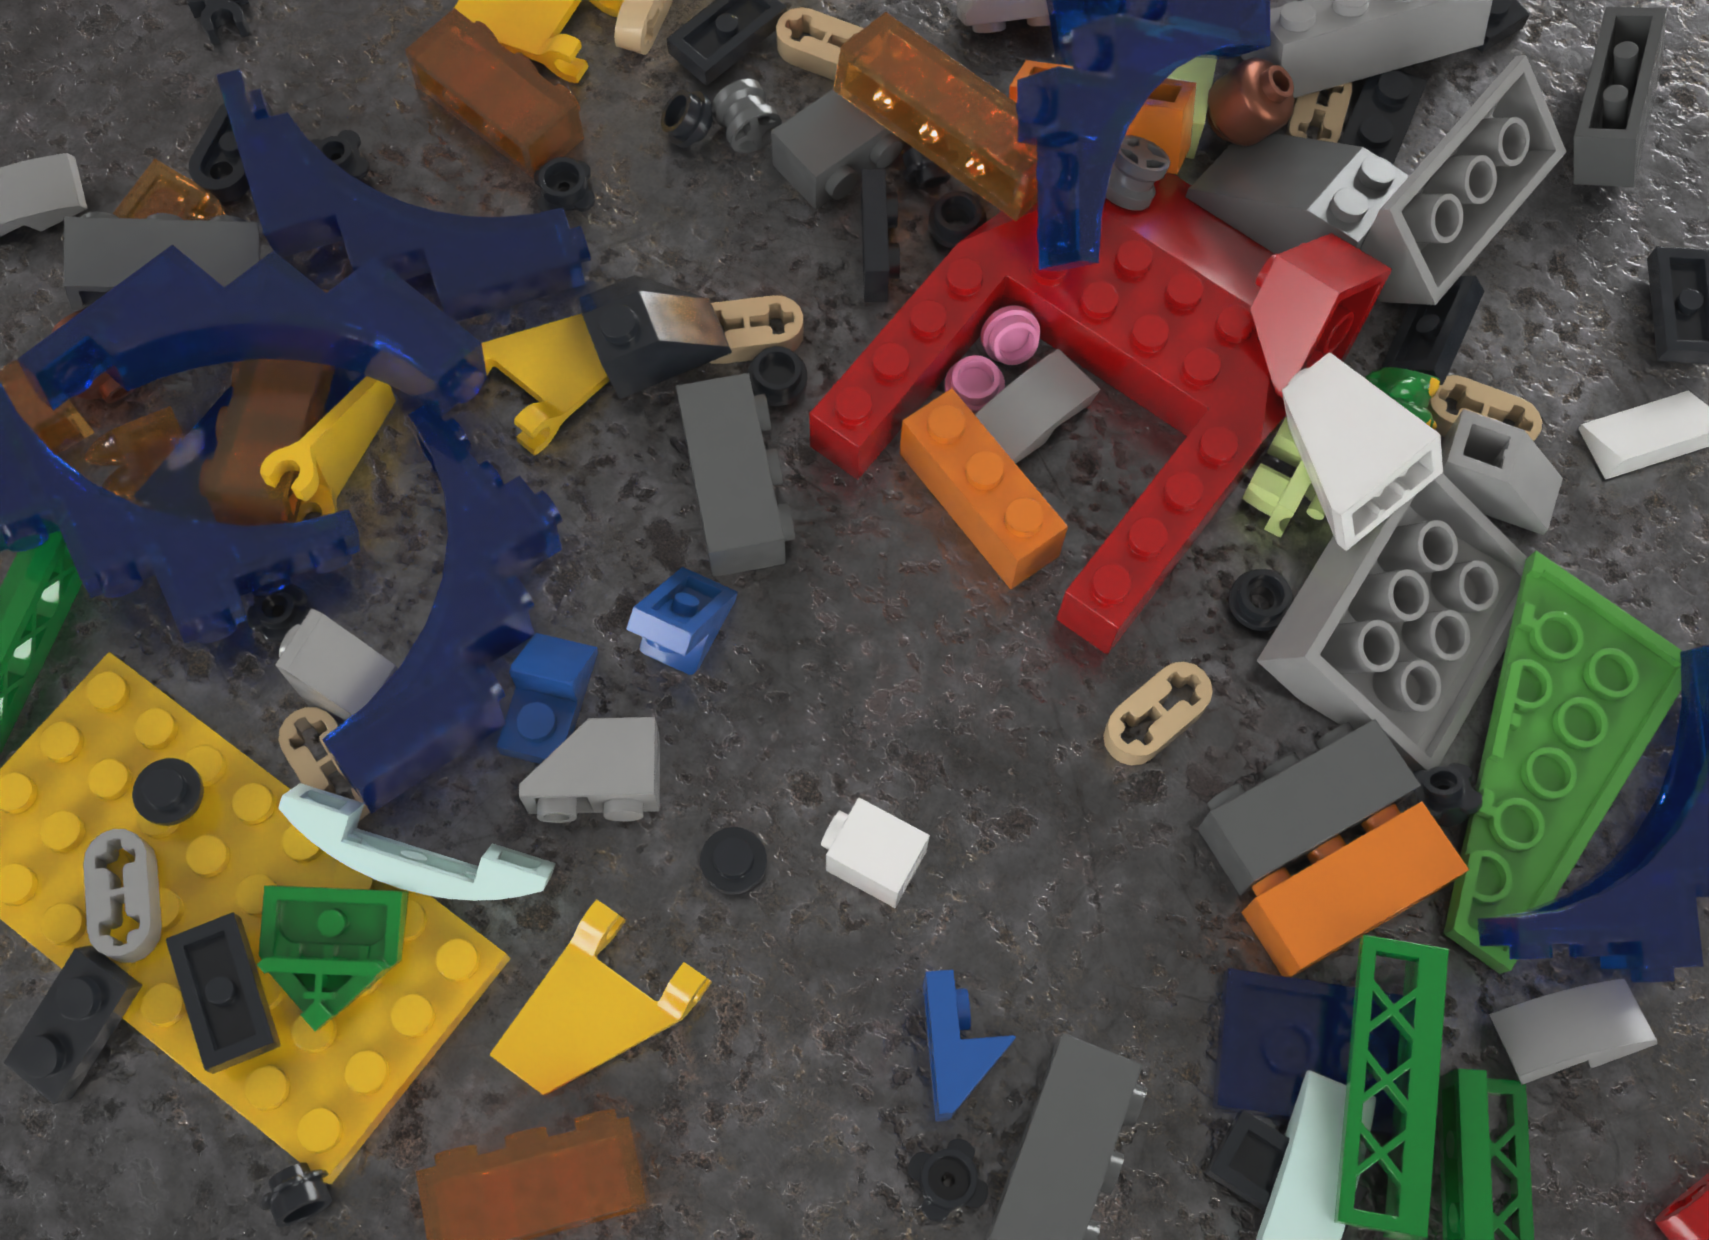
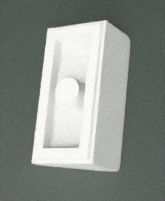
M1688 390L1581 424L1578 429L1606 480L1709 447V406Z

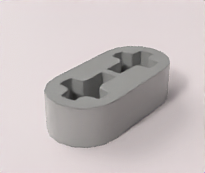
M112 829L97 836L90 843L84 856L87 933L90 943L98 952L120 963H133L149 955L155 949L161 937L162 922L158 865L153 848L145 840L126 829ZM123 848L135 857V862L124 865L122 870L123 887L121 888L119 877L106 867L108 863L118 860L119 849ZM122 904H125L127 916L140 923L139 929L128 932L127 943L124 945L123 942L110 936L111 929L122 926Z

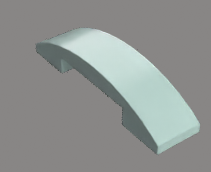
M299 783L283 794L278 807L295 828L331 857L377 881L423 895L473 901L521 897L543 891L552 876L556 864L492 843L481 857L479 866L367 832L357 828L364 803Z
M1310 1070L1306 1071L1285 1136L1290 1140L1256 1240H1341L1345 1225L1334 1223L1346 1085ZM1374 1096L1363 1103L1362 1123L1369 1132L1371 1131L1376 1097ZM1361 1140L1358 1164L1364 1161L1367 1149ZM1360 1175L1357 1176V1179H1356V1189H1357V1185H1358V1181H1359Z

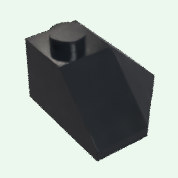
M637 275L580 297L582 316L594 347L620 399L732 353L711 301L708 298Z

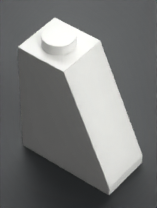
M1327 353L1310 368H1304L1294 375L1289 384L1282 389L1289 430L1335 540L1345 551L1349 550L1443 473L1441 435L1332 353Z

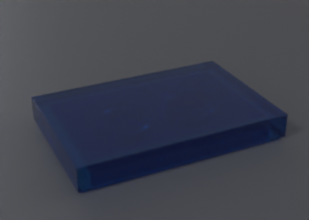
M1228 968L1224 972L1213 1108L1236 1112L1245 1110L1250 1114L1290 1120L1306 1071L1310 1070L1347 1085L1355 987ZM1384 992L1393 1004L1403 998L1401 994ZM1373 998L1370 1021L1383 1012ZM1389 1019L1369 1033L1368 1042L1369 1052L1387 1075L1397 1068L1400 1032ZM1367 1068L1364 1092L1378 1083ZM1382 1089L1374 1095L1376 1103L1370 1133L1392 1136L1394 1103Z

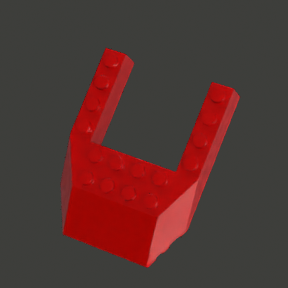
M1091 167L1021 196L958 242L809 413L810 447L858 480L901 430L902 420L920 408L946 377L949 369L980 337L985 321L991 314L1003 307L1015 305L1030 310L1040 325L1041 340L1053 348L1061 350L1068 358L1187 436L1065 591L1056 620L1108 655L1274 439L1286 417L1283 398L1275 393L1251 313V307L1260 290L1256 286L1258 274L1266 261L1274 253L1187 199L1185 196L1192 185L1174 174L1166 173L1164 178L1155 181L1156 194L1148 208L1144 210H1130L1112 203L1098 190L1097 181L1104 167Z

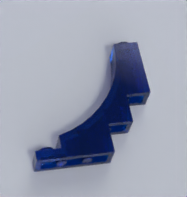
M240 69L216 75L263 233L277 258L344 240L352 269L363 291L431 272L449 324L585 285L581 263L591 261L590 252L581 226L569 227L563 207L528 215L477 217L437 212L405 203L373 189L352 177L328 159L303 134L287 112L271 116L261 88L251 91Z
M174 245L168 247L17 359L36 396L53 411L72 396H77L87 390L93 380L104 372L124 389L130 391L159 378L193 368L250 360L302 361L330 365L361 373L389 384L414 397L441 417L458 403H465L471 400L479 392L483 382L487 379L482 343L374 256L329 292L325 293L273 250L224 288Z

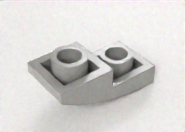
M68 153L56 154L0 167V237L23 225L41 232L64 221V217H72L88 209L75 156Z
M1056 349L1011 382L983 406L975 416L1016 464L1044 445L1056 427L1089 406L1100 391V388L1061 350Z
M1625 979L1604 981L1559 991L1489 1014L1521 1085L1587 1061L1590 1069L1657 1044V1039Z

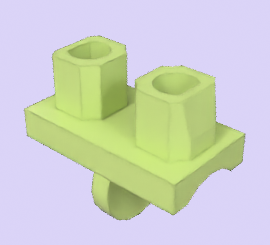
M1285 417L1267 453L1296 467L1295 473L1290 478L1260 463L1242 497L1243 500L1259 511L1271 516L1264 530L1280 538L1304 495L1311 501L1306 511L1307 514L1317 520H1322L1325 517V513L1289 430L1287 417Z

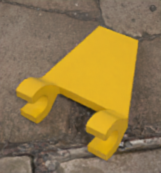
M459 0L443 23L448 32L540 62L558 77L571 83H579L589 67L587 60L576 58L582 47L581 41L574 36L560 34L582 0ZM624 0L588 1L603 13L617 17Z
M582 313L479 344L462 346L454 350L443 361L444 368L453 374L447 379V385L464 399L474 394L483 384L492 367H496L539 401L525 407L514 418V424L522 430L516 436L517 442L534 456L548 446L560 426L571 414L610 381L600 362Z
M374 368L299 441L275 450L263 461L260 474L265 483L276 488L284 473L294 470L300 472L291 486L295 496L289 500L284 511V516L289 525L299 529L307 514L319 512L322 513L321 518L313 528L318 538L328 542L337 533L340 525L337 497L396 402L385 372Z
M596 899L583 916L566 949L489 1055L542 1095H548L683 1020L704 995L712 981L683 962L668 983L659 1001L652 999L598 959V954L613 940L626 919Z

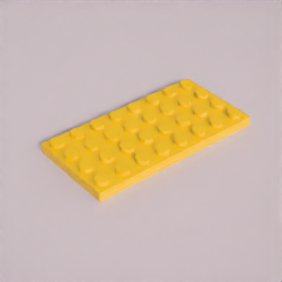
M109 651L0 768V919L62 969L75 948L92 945L87 933L83 868L85 852L90 843L101 833L112 829H126L145 840L153 848L158 865L162 922L161 937L155 949L141 960L133 963H120L109 958L142 984L141 989L122 1018L297 1161L307 1163L310 1171L326 1170L328 1176L322 1178L323 1182L332 1184L511 958L433 897L408 891L401 961L320 1030L314 1031L300 1015L303 1013L302 1010L269 973L264 974L257 966V963L262 960L259 957L264 886L407 890L377 881L353 870L313 844L278 809L282 795L291 790ZM165 758H176L189 763L200 774L204 786L203 798L198 810L187 820L170 826L156 825L146 820L136 810L132 798L133 786L138 775L151 763ZM123 848L119 849L118 860L108 863L106 867L119 877L121 888L123 887L122 870L124 865L135 862V857ZM122 904V926L111 929L110 936L123 942L124 945L127 943L128 932L139 929L140 923L127 916L125 904ZM234 912L242 919L281 1047L212 1074L204 1070L166 938Z

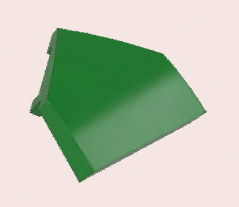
M264 886L259 957L262 960L257 963V966L264 974L269 973L302 1010L303 1013L300 1015L314 1031L320 1030L401 961L408 891Z

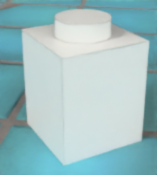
M858 798L849 815L839 810L825 832L821 846L828 849L826 854V871L896 908L927 852L930 835Z

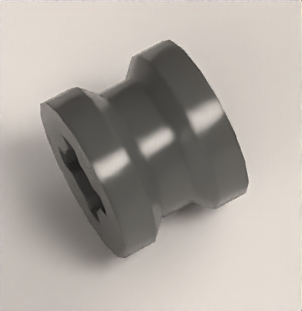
M752 78L732 82L724 87L712 102V115L720 126L727 128L726 138L733 150L739 153H750L771 142V131L782 124V120L775 108L765 104L766 93L760 83Z
M1133 135L1121 136L1117 138L1110 153L1113 162L1111 165L1103 168L1097 181V187L1105 198L1122 208L1144 210L1150 206L1156 194L1154 183L1164 178L1170 165V159L1162 148L1147 139Z

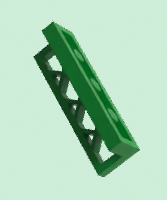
M59 502L53 515L41 511L37 512L0 586V755L104 540V536L77 506Z
M1363 935L1360 938L1334 1223L1384 1232V1238L1395 1240H1422L1428 1238L1448 948ZM1376 956L1406 960L1403 998L1395 1004L1392 1003L1374 980ZM1373 998L1383 1012L1370 1021ZM1387 1019L1400 1032L1397 1068L1388 1075L1368 1050L1369 1033ZM1367 1068L1378 1083L1364 1092ZM1383 1089L1393 1101L1394 1111L1391 1140L1381 1147L1362 1123L1363 1103ZM1361 1140L1372 1155L1358 1164ZM1376 1162L1379 1163L1388 1175L1385 1214L1354 1209L1357 1176Z
M1458 1068L1440 1076L1438 1117L1443 1240H1494V1232L1501 1240H1534L1526 1084L1521 1085L1520 1081L1487 1078V1070ZM1488 1095L1506 1097L1507 1127L1493 1141L1490 1140ZM1507 1142L1509 1149V1159L1501 1151L1502 1147ZM1491 1160L1510 1179L1511 1198L1496 1214L1493 1212ZM1511 1215L1513 1232L1504 1224Z

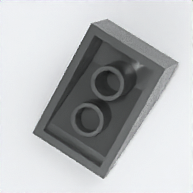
M1272 133L1260 142L1247 147L1232 143L1188 189L1185 197L1274 254L1282 253L1302 243L1310 242L1330 233L1361 249L1379 210L1410 175L1393 166L1388 160L1375 155L1361 146Z

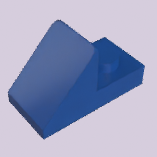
M681 567L633 607L626 630L642 637L640 651L643 654L688 675H693L700 668L736 600L738 591L685 567Z
M539 633L532 637L511 664L509 670L515 690L496 746L500 755L541 764L574 732L598 655L597 647Z
M953 969L927 971L923 980L936 1122L949 1121L1010 1048L1016 1038L1014 1035L960 1039V1031L971 1030V1012L967 988L955 989Z

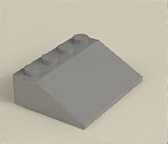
M1442 473L1349 550L1345 551L1339 546L1333 535L1257 659V662L1300 701L1339 725L1349 722L1353 729L1356 730L1376 719L1407 766L1415 771L1424 770L1427 772L1434 767L1440 766L1507 646L1527 557Z

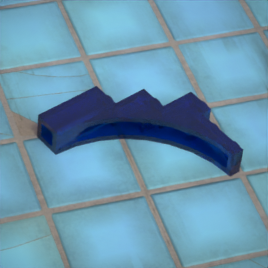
M1126 0V16L1114 13L1073 28V69L1057 66L1017 80L1018 143L1037 145V240L1040 270L1061 271L1099 263L1102 211L1111 170L1128 127L1149 95L1176 68L1194 58L1230 59L1271 46L1270 0Z
M0 382V552L6 549L12 552L33 549L45 543L49 538V534L61 531L79 577L91 598L102 594L106 598L127 595L139 589L144 583L143 579L156 575L184 644L196 639L201 644L212 643L233 634L237 630L236 624L248 620L240 596L251 592L256 597L275 593L289 585L291 582L290 578L312 569H315L316 573L334 571L348 564L352 560V554L360 552L359 531L349 509L297 523L244 527L194 522L140 507L92 483L50 451L17 413Z
M430 402L408 414L418 447L440 481L444 492L448 538L442 581L427 623L399 669L363 708L322 739L334 762L371 814L506 725L498 702L506 697L500 683L487 666L534 636L528 612L535 607L534 602L518 577L562 550L557 525L562 522V517L551 498L543 490L534 494L520 475L504 485L498 472L489 461L484 460L478 464L470 454L469 450L472 449L471 443L459 423L453 417L444 421Z
M1709 645L1680 652L1682 703L1675 749L1659 795L1635 836L1602 871L1567 895L1524 912L1478 918L1480 946H1508L1509 959L1553 958L1552 944H1568L1569 957L1600 956L1601 969H1630L1631 982L1675 981L1674 968L1704 967L1696 898L1709 897Z

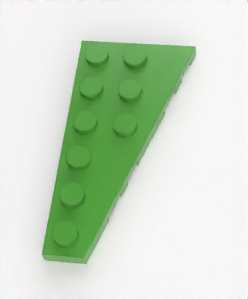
M1538 551L1527 557L1524 564L1475 791L1482 795L1483 804L1480 810L1469 816L1460 856L1469 868V871L1455 880L1443 933L1499 974L1512 970L1698 664L1697 660Z

